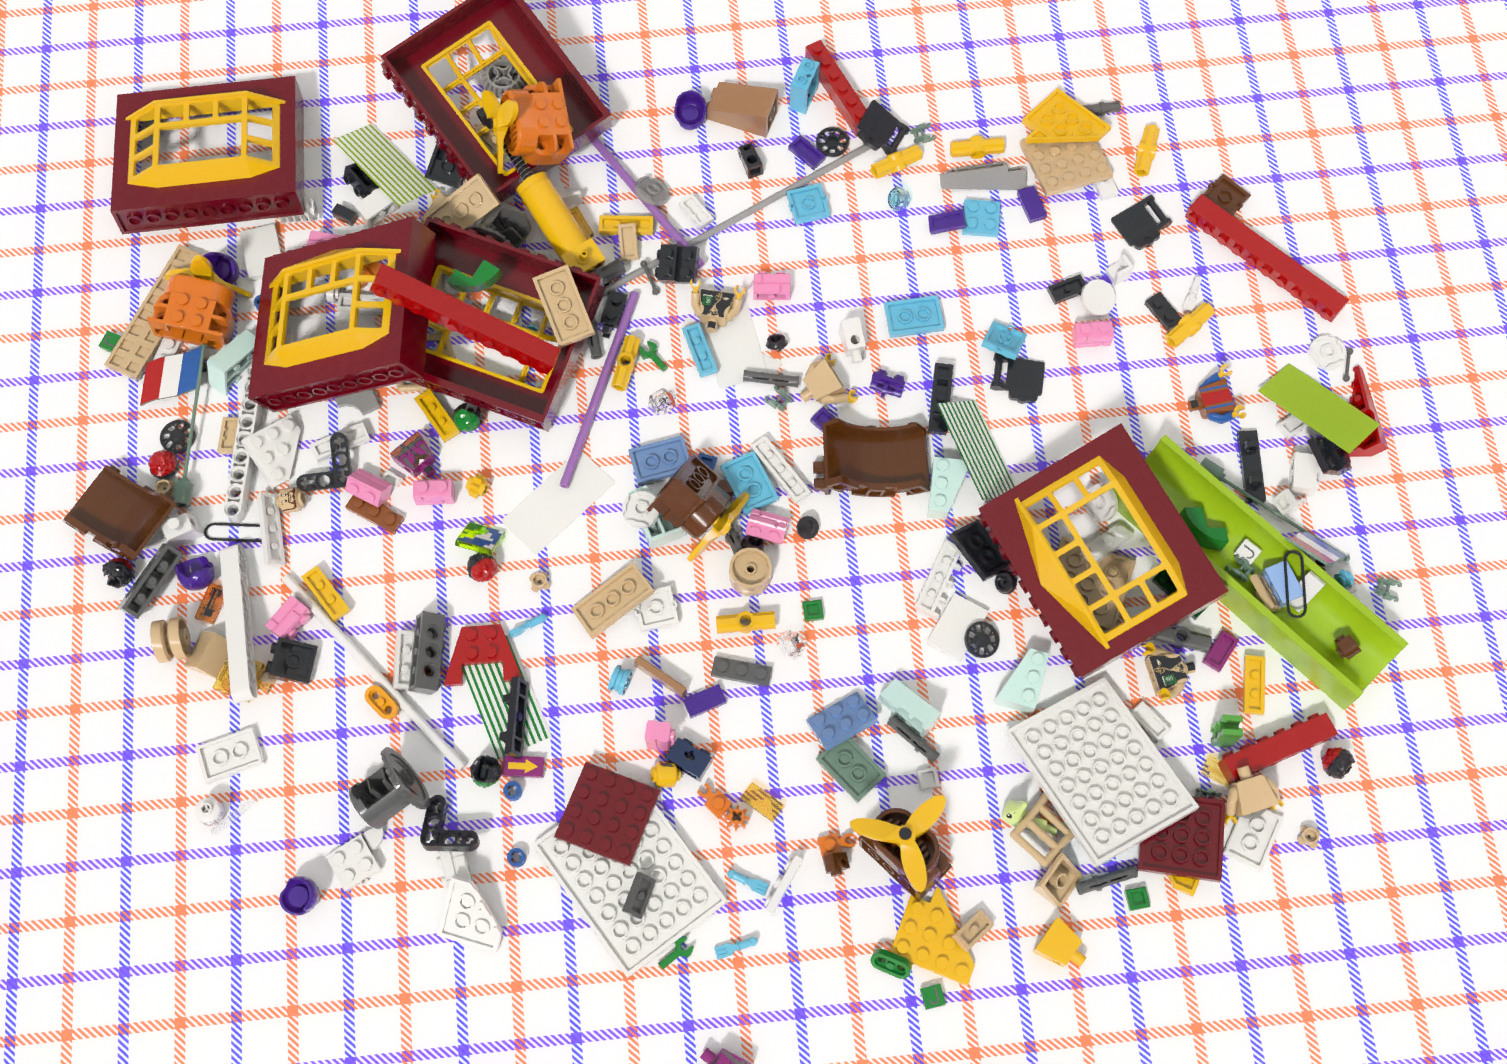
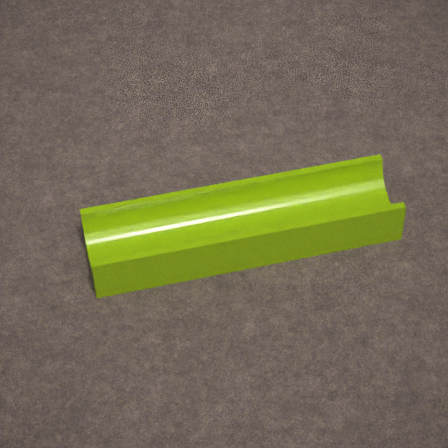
M1167 435L1160 439L1152 452L1146 457L1145 461L1179 514L1184 507H1202L1208 528H1226L1229 542L1222 551L1208 549L1200 545L1229 590L1227 596L1219 601L1343 710L1354 703L1375 677L1409 644L1300 549L1285 540L1286 537ZM1112 488L1118 499L1117 512L1142 533L1120 496ZM1246 538L1262 549V552L1250 565L1255 571L1254 574L1262 575L1264 569L1282 562L1285 554L1288 551L1294 550L1303 556L1305 576L1312 571L1326 583L1309 601L1306 614L1303 617H1291L1287 612V606L1277 612H1271L1257 598L1256 589L1249 578L1252 576L1251 574L1247 576L1248 581L1243 582L1237 577L1235 579L1225 570L1226 565H1230L1229 569L1235 568L1237 570L1240 568L1241 565L1234 559V553ZM1291 553L1287 556L1286 561L1299 583L1302 580L1301 560L1297 554ZM1290 605L1292 614L1300 615L1303 613L1304 608L1298 612ZM1342 634L1345 636L1350 634L1362 650L1349 660L1346 657L1342 659L1335 650L1338 647L1334 640Z

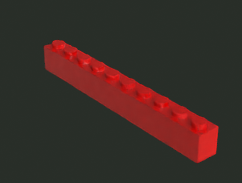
M1203 194L1188 208L1185 217L1190 223L1197 225L1204 233L1215 238L1219 244L1226 246L1233 254L1244 259L1248 265L1255 267L1262 275L1273 280L1277 286L1284 288L1291 296L1302 301L1309 309H1313L1323 319L1332 323L1345 308L1349 301L1348 298Z
M383 263L369 290L376 296L384 297L395 305L403 306L414 314L428 318L433 323H439L450 331L464 335L469 340H475L486 348H492L503 356L517 360L522 365H528L539 373L548 375L554 367L561 349Z

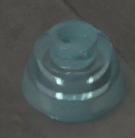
M899 186L894 187L888 194V204L893 211H900L908 207L911 201L909 192Z

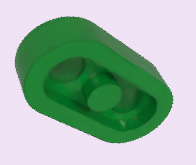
M885 949L874 950L870 959L874 968L899 979L909 977L912 970V964L908 959Z

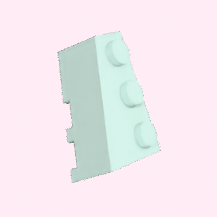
M248 330L243 331L207 360L209 385L225 396L230 392L228 388L234 381L238 383L241 380L239 377L241 373L252 364L255 344L254 334Z
M934 457L931 469L927 518L947 519L968 473L963 460Z
M646 485L628 492V495L636 491H648L654 494ZM660 514L656 523L642 529L651 550L686 536V532L681 527H675L669 520H662V514Z
M1030 648L996 697L994 704L1032 715L1036 708L1049 653Z
M896 678L878 697V700L922 739L938 724L942 714L910 690L906 683Z

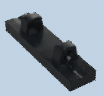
M935 362L927 432L929 434L945 436L947 434V425L943 416L934 415V413L941 414L937 403L950 402L954 366L952 364Z
M1257 430L1238 431L1237 442L1243 489L1264 503L1266 501ZM1244 495L1245 503H1256Z
M519 676L511 678L510 694L503 695V703L509 706L507 731L501 732L499 735V740L505 743L504 753L514 759H520L523 755L529 682Z

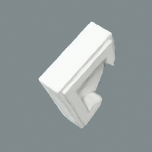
M389 469L381 477V479L391 483L392 488L399 486L404 481L403 478Z
M383 827L381 829L371 828L362 833L372 852L376 851L381 845L384 835Z

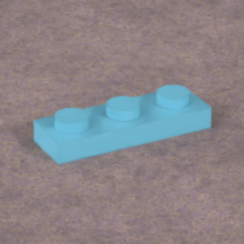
M700 323L682 328L700 378L718 373Z

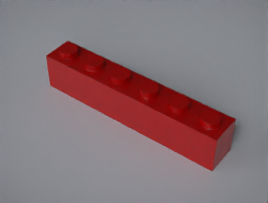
M821 40L805 46V58L820 62L819 81L857 137V131L859 130L857 124L866 111L864 104Z
M1317 712L1307 717L1308 721L1302 723L1299 720L1291 724V728L1288 730L1281 728L1273 732L1274 736L1270 738L1265 735L1257 739V743L1252 746L1250 743L1239 747L1240 751L1236 753L1229 751L1221 756L1222 759L1217 764L1228 785L1240 780L1237 768L1249 765L1251 774H1255L1335 737L1338 732L1327 713L1319 715Z

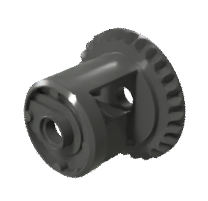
M501 203L487 214L480 224L467 226L464 230L472 229L478 232V235L484 237L489 235L498 242L506 241L511 243L513 247L520 249L531 232V224L527 216L520 209L511 204Z
M385 747L380 753L384 766L361 783H356L349 788V798L360 817L375 829H381L388 823L389 819L409 804L422 810L428 808L431 804L427 789L418 774L397 751L390 747Z

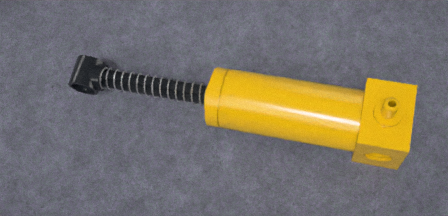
M482 107L476 110V114L482 125L488 128V119ZM504 140V152L507 153V157L512 161V165L516 167L515 169H517V173L521 175L520 177H522L523 181L516 191L553 247L560 261L564 262L565 265L568 264L569 267L577 266L586 273L597 267H603L606 260L593 238H586L547 174L539 172L533 175L529 169L530 167L525 163V159L521 156H512L508 152Z

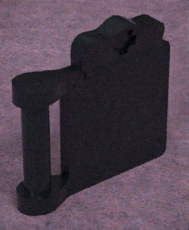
M876 100L870 102L857 124L859 129L857 137L862 140L863 144L874 151L881 147L886 155L897 152L896 149L904 135H907L910 131L907 125L895 118ZM897 127L899 132L891 146H889L887 142Z
M1152 194L1111 218L1112 224L1130 247L1134 246L1137 250L1151 247L1155 241L1160 239L1159 230L1165 229L1173 223L1156 204ZM1149 205L1161 223L1157 224L1144 206Z
M999 353L994 354V376L990 389L1009 391L1008 398L1020 404L1035 403L1038 396L1042 395L1045 363L1022 358L1013 360ZM1002 363H1008L1005 384L1000 382Z

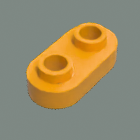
M373 685L367 688L364 695L366 702L380 717L387 720L394 719L399 713V705L382 687ZM379 693V698L375 700V694ZM391 706L392 711L388 713L387 709Z

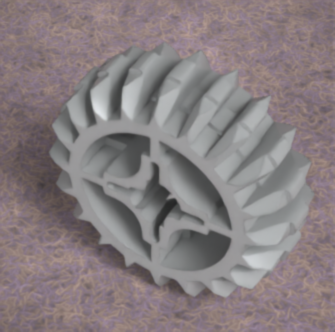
M500 57L499 60L494 61L481 72L483 89L491 90L497 99L500 98V100L506 90L523 89L527 85L507 57L505 59Z

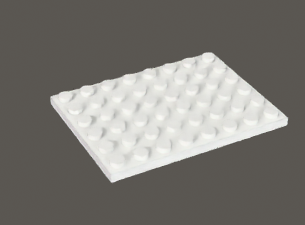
M1105 677L1011 727L1004 733L1096 868L1199 808L1198 804Z
M632 772L625 776L638 781ZM656 805L631 867L554 838L558 825L532 844L627 979L728 903ZM636 872H641L656 880L642 919H637L622 911Z

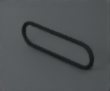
M210 523L204 529L205 537L212 541L262 542V539L211 538L207 535L208 528L214 525L260 527V524Z
M1292 550L1285 554L1283 560L1287 612L1291 617L1301 618L1307 611L1304 560L1301 553ZM1291 553L1297 554L1301 560L1304 611L1300 615L1292 614L1289 605L1286 560L1287 556Z

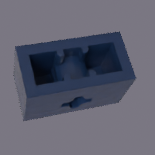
M678 737L665 757L666 762L676 764L677 769L701 782L713 762L710 756L711 753L703 748L700 750L693 746L694 743L686 738L682 740ZM693 755L694 760L690 759L687 761L686 756L690 757Z

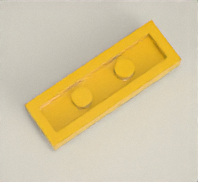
M599 215V235H618L617 225L636 223L637 235H653L654 218L653 216Z
M430 389L414 398L444 443L460 434L459 429H457Z
M315 566L301 576L334 622L351 611L318 566Z
M1244 656L1242 714L1263 716L1265 713L1266 657Z

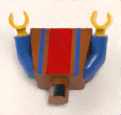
M1223 364L1220 367V372L1212 374L1198 387L1195 400H1190L1187 403L1190 412L1199 410L1202 419H1209V421L1219 424L1232 421L1237 416L1241 419L1246 417L1247 414L1245 412L1239 413L1245 407L1243 405L1235 407L1226 378H1222L1223 376L1229 377L1233 373L1232 370L1224 373V370L1229 367L1228 364Z

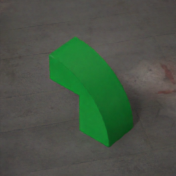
M483 260L472 278L455 269L447 282L455 290L472 293L488 289L503 275L499 268Z
M1184 507L1181 511L1182 519L1199 545L1208 549L1222 551L1229 542L1226 528H1208L1202 507Z

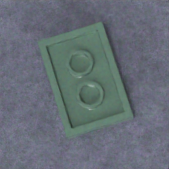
M852 738L828 751L824 750L816 758V761L857 804L887 776Z

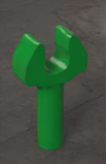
M647 341V346L651 349L649 352L645 351L641 346L639 347L643 360L651 359L662 372L667 370L668 366L656 354L658 347L655 343Z
M681 937L674 942L675 950L658 963L662 970L679 956L689 958L692 955L693 945L687 950L681 949V945L687 941V937Z

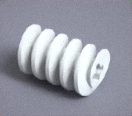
M306 198L304 199V215L279 217L280 222L284 223L286 220L289 223L293 220L299 222L300 219L305 222L307 218L309 221H313L314 218L317 220L318 210L314 198L311 199V203H308Z

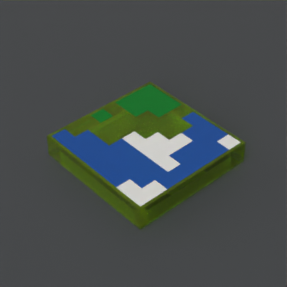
M468 522L455 540V546L492 556L504 539L505 531Z

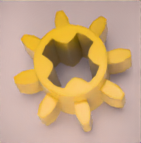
M477 474L476 477H469L465 488L468 490L469 496L477 499L478 496H485L489 489V483H487L485 476Z

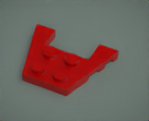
M501 624L461 627L444 680L445 687L463 686V666L503 663L504 682H511V678L516 676L522 678Z

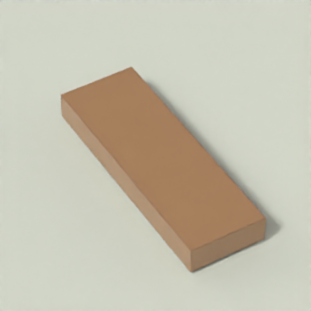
M641 656L635 659L636 668L684 699L687 695L685 686Z

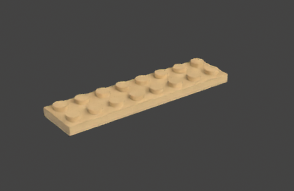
M180 245L177 246L104 363L106 368L139 381L146 369V364L152 360L163 337L154 335L147 317H153V305L165 292L168 282L165 279L166 272L173 269L190 268L192 258L196 255L203 256L202 254Z

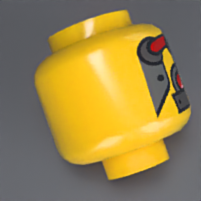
M657 762L655 766L651 767V782H654L658 788H673L677 781L681 779V770L677 769V765L672 762Z

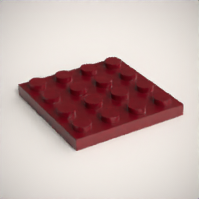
M585 762L554 838L631 867L661 790Z
M1192 796L1199 806L1198 810L1139 843L1137 871L1220 883L1222 881L1226 801Z

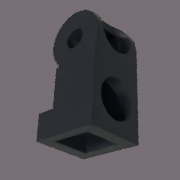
M748 143L737 147L739 158L742 161L748 179L763 175V163L753 144Z

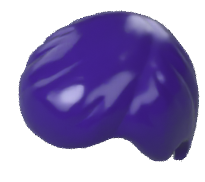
M694 90L684 91L678 95L674 107V116L683 129L694 130L704 123L707 111L705 98Z
M209 252L203 255V257H206L211 262L214 268L213 272L223 281L233 284L238 280L239 267L233 257L220 252Z
M205 556L187 560L175 566L179 583L190 591H199L207 588L215 578L214 566Z
M306 876L290 878L286 883V887L280 893V906L291 915H304L313 910L318 904L320 890L311 878Z

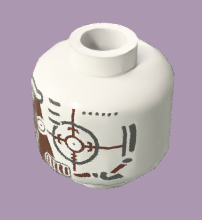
M212 797L201 799L195 807L196 818L208 826L220 823L225 814L223 805Z

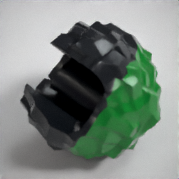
M467 403L460 404L453 412V420L457 429L463 432L474 431L482 423L480 408L477 406L474 412L473 408L465 409Z
M480 755L470 766L471 778L479 787L486 788L496 784L502 775L501 765H499L498 760L488 755Z

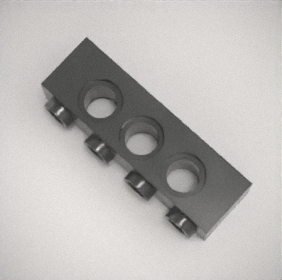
M163 543L117 608L130 617L139 619L184 554L168 543Z
M422 611L416 615L408 688L410 692L432 695L441 686V679L439 678L443 666L441 654L445 647L443 634L447 627L445 615ZM428 631L432 632L433 638L428 635ZM426 649L431 652V657L427 655ZM424 668L429 671V676L425 674Z

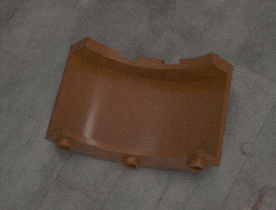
M832 418L830 421L822 423L825 487L841 493L844 490L851 491V495L863 497H895V493L904 492L909 496L930 492L926 428L917 422H910L907 425L895 427H876L873 425L859 426L839 418Z
M105 465L62 522L82 535L88 533L93 536V542L116 555L125 556L128 560L134 561L177 503L174 502L175 498L166 492L165 494L157 493L146 485L142 487L121 475V471L115 466L111 465L109 467Z

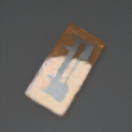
M214 583L208 586L194 616L196 620L212 625L215 624L224 604L222 586Z

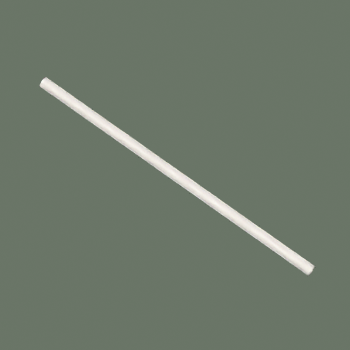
M286 574L282 578L286 586L379 686L396 701L406 715L459 771H462L467 764L403 695L397 689H393V685L292 576Z

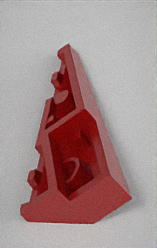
M1358 365L1353 368L1355 374L1354 382H1351L1353 392L1349 404L1380 425L1350 454L1345 450L1344 452L1349 457H1372L1389 448L1363 368Z

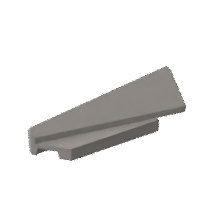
M1005 161L952 168L948 170V173L940 174V186L942 189L1021 190L1027 188L1026 170L1023 166L1008 168Z

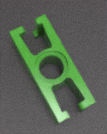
M1222 714L1210 727V732L1214 733V738L1211 739V746L1231 748L1243 736V729L1239 728V724L1243 722V716Z

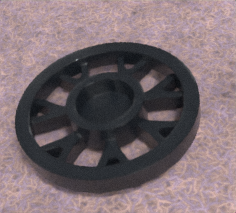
M825 128L816 137L817 149L827 157H838L848 149L849 138L840 128ZM829 132L830 135L826 137L824 133ZM835 132L840 133V135H839L838 137H837L836 135H834V134H835ZM819 138L825 140V143L819 142ZM845 139L846 142L839 143V140ZM830 149H834L835 153H830Z
M174 420L166 424L160 433L162 447L174 454L187 451L188 444L184 441L186 438H189V433L185 434L184 431L190 429V423L184 420ZM179 424H184L182 429H178ZM171 426H174L175 428L173 431H169L168 429ZM195 430L193 431L192 445L196 439ZM165 434H170V435H169V438H165V439H164V435H165ZM170 441H172V445L169 448L166 447V445ZM181 444L182 449L176 450V445Z
M980 621L971 624L967 628L964 635V643L969 653L973 656L987 658L997 651L999 635L991 624ZM976 625H980L981 632L978 633ZM987 627L991 630L989 634L985 632ZM970 632L975 634L974 638L969 637ZM990 636L995 637V642L990 641ZM972 642H974V644L977 646L973 650L970 647V644ZM989 644L993 647L991 652L987 648ZM980 648H984V655L979 654Z

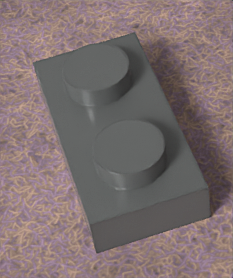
M636 872L622 911L637 919H642L656 880L641 872Z

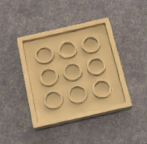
M1025 140L1020 141L1019 146L1046 197L1113 178L1114 173L1097 142L1027 144Z
M1062 536L1058 550L1074 540ZM1079 546L1058 558L1070 578H1074L1091 568L1090 563L1080 554L1081 549ZM1111 553L1097 564L1113 590H1117L1130 582L1136 561ZM1096 573L1075 585L1088 606L1108 595L1107 590ZM1127 592L1119 596L1122 605ZM1110 601L1094 610L1092 614L1101 629L1109 631L1116 627L1120 612L1115 603Z

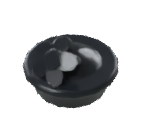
M782 334L771 335L767 338L766 342L768 349L777 350V352L782 351L788 345V340Z
M812 516L802 517L796 526L797 533L803 539L814 538L819 531L817 520Z
M747 535L741 541L744 549L757 548L761 551L764 550V542L761 538Z
M1002 571L996 576L995 587L1000 593L1010 594L1016 589L1017 579L1012 572Z

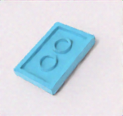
M938 295L884 302L883 306L890 338L944 331L945 327Z
M754 451L720 465V470L732 487L735 498L745 491L750 494L749 499L741 509L744 516L750 514L753 508L759 510L779 501V497Z

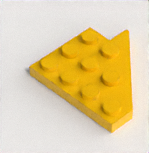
M1056 88L1022 119V124L1033 131L1025 138V143L1097 142L1111 131L1109 124L1059 88Z
M938 887L935 888L930 903L924 900L918 902L911 895L890 952L908 959L915 966L968 986L975 967L969 952L965 953L951 937L958 931V928Z

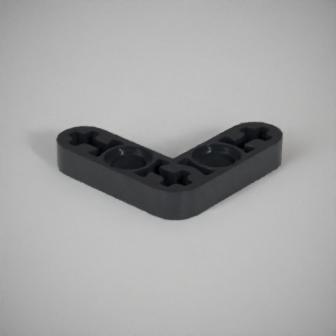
M337 432L330 438L333 471L300 475L296 480V485L301 491L311 492L346 487L347 480H345V484L339 481V478L342 477V471H337V468L344 469L348 467L347 471L344 470V475L348 477L352 474L349 440L345 434ZM338 436L344 439V442L341 443V449H345V452L338 451L335 453V449L339 450V445L334 442L338 439ZM339 455L346 456L347 460L344 465L337 464L336 458ZM324 475L330 479L327 486H321L319 482L320 478ZM316 476V488H314L315 484H308L307 488L301 485V482H304V478L308 481H314L313 477Z
M442 795L432 796L430 798L431 804L426 808L420 835V842L426 851L471 852L476 850L480 845V839L475 831L443 830L448 804ZM431 820H439L437 825L429 826ZM447 838H455L452 844H445Z

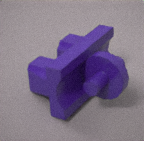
M882 369L873 372L869 386L870 389L882 392L881 398L883 399L886 394L901 398L905 386L904 376L897 374L892 378L887 376L886 370Z

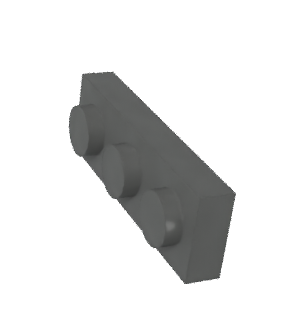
M715 656L711 677L769 688L772 667Z

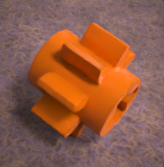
M739 805L733 810L729 807L728 811L730 814L724 816L725 820L730 821L727 827H735V832H737L739 827L745 829L744 821H750V817L744 816L747 809L742 811L739 809ZM733 815L737 817L741 815V821H733Z

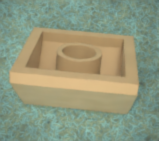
M202 631L184 667L221 680L228 666L227 640L215 632Z
M1060 852L1034 888V891L1061 909L1076 887L1075 883L1079 882L1083 875L1065 854Z

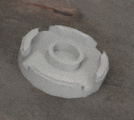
M649 176L639 178L635 184L634 190L636 195L648 204L664 205L670 197L667 185L657 178L649 179Z

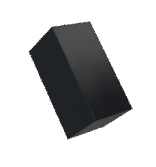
M339 203L331 211L334 218L350 226H353L358 219L355 211Z

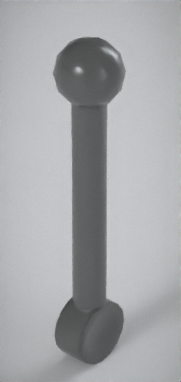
M642 260L640 265L644 268L652 286V294L658 295L659 289L655 287L647 268V262Z
M1351 347L1346 349L1345 375L1342 378L1345 382L1350 380V358L1354 352Z

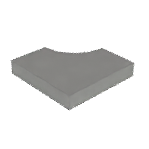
M372 390L335 398L339 408L345 406L354 407L363 416L380 409Z

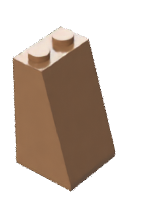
M719 82L717 87H714L712 90L711 101H708L706 104L707 120L767 138L778 111L779 90Z

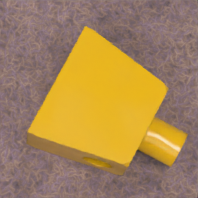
M1059 917L1052 922L1033 950L1035 954L1061 967H1065L1070 960L1081 967L1087 958L1077 950L1082 940Z

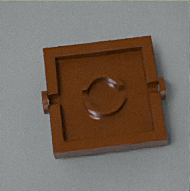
M1224 174L1214 183L1211 182L1203 194L1232 216L1243 208L1251 196L1250 193Z

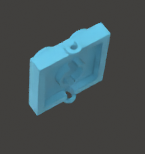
M821 183L786 191L790 212H792L795 225L830 217L827 205L828 198L827 195L824 196Z
M964 199L963 209L965 212L966 228L962 229V235L998 238L999 224L1001 223L1000 202Z
M993 320L981 346L1006 358L1016 360L1027 334L1015 330L1012 325L1006 326Z

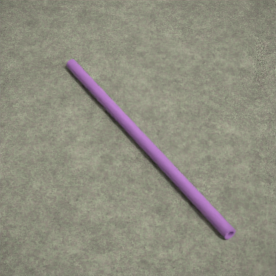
M596 137L591 141L592 145L636 195L634 190L636 181L601 140ZM637 196L679 246H690L656 205L648 204ZM700 257L698 262V269L703 267L705 264Z
M631 291L570 454L559 484L563 488H568L639 298L640 294L636 291Z

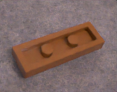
M352 495L345 506L346 510L393 535L396 534L405 520L403 516L382 505L376 507Z

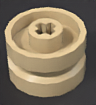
M757 548L741 549L734 554L729 565V579L732 587L744 596L762 594L771 583L772 564L769 557Z
M182 616L170 618L168 623L164 619L151 622V644L154 655L159 663L170 662L173 660V657L177 660L190 658L191 639L186 621Z

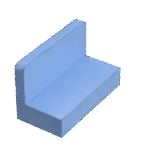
M1284 561L1264 569L1262 573L1281 608L1286 606ZM1287 562L1290 602L1302 597L1303 590Z

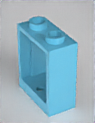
M805 57L802 58L790 85V110L806 115L818 89L820 62Z

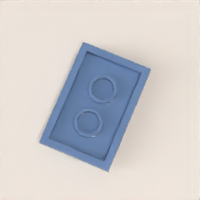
M683 435L628 449L638 486L672 477L689 458Z
M858 692L806 719L808 726L826 751L878 723L877 717Z

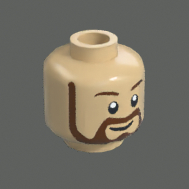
M298 487L282 489L278 497H276V505L284 513L298 512L306 505V495Z

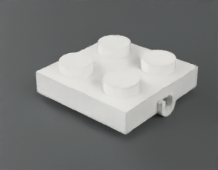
M671 586L654 589L655 593L635 607V617H638L641 632L679 624L676 612L677 603L673 599Z
M362 834L349 842H345L344 845H340L338 849L325 856L345 892L359 884H365L369 881L368 878L382 870Z

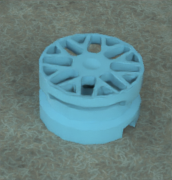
M618 664L609 680L608 690L612 691L614 689L619 695L624 696L626 693L624 689H628L630 685V675H633V670L629 668L621 670V665Z

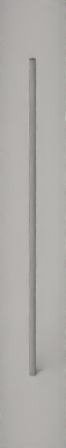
M865 145L858 147L689 240L687 243L690 246H695L786 196V191L801 188L871 148ZM655 259L647 264L648 270L650 271L659 266V260ZM640 267L606 286L603 296L610 293V290L614 291L646 273L644 268Z

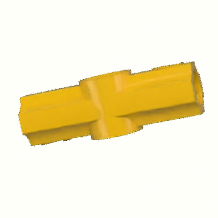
M1154 124L1145 125L1142 139L1136 152L1137 159L1133 172L1139 177L1148 176L1152 160H1154L1158 146L1156 143L1160 129Z
M976 135L969 138V140L950 141V156L952 158L971 156L972 159H981L986 155L1001 154L1005 151L1003 137L984 139V137Z
M913 145L905 150L891 153L885 159L871 164V174L875 179H879L890 173L901 171L907 168V165L921 160L922 150L918 145Z
M1203 302L1191 314L1187 313L1178 322L1177 326L1166 334L1167 344L1177 348L1189 336L1193 337L1202 328L1203 324L1214 316L1215 311L1209 303Z
M633 335L625 336L621 353L617 357L618 363L611 383L612 388L621 392L627 391L641 344V339ZM623 362H630L628 365L622 364Z
M743 611L740 614L716 616L717 634L733 632L747 634L756 630L776 629L774 611L757 613ZM744 619H748L751 623L745 626L742 625L740 622Z

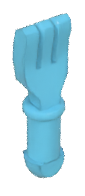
M542 613L531 620H527L526 623L518 628L510 630L509 636L511 638L517 637L524 633L526 629H532V627L545 622L547 615Z
M733 869L727 872V876L730 879H734L744 886L747 884L755 893L762 896L766 895L769 884L758 879H749V876L742 875Z
M750 937L740 942L736 941V944L733 945L727 943L714 947L717 960L733 955L736 950L740 952L742 949L756 946L758 939Z

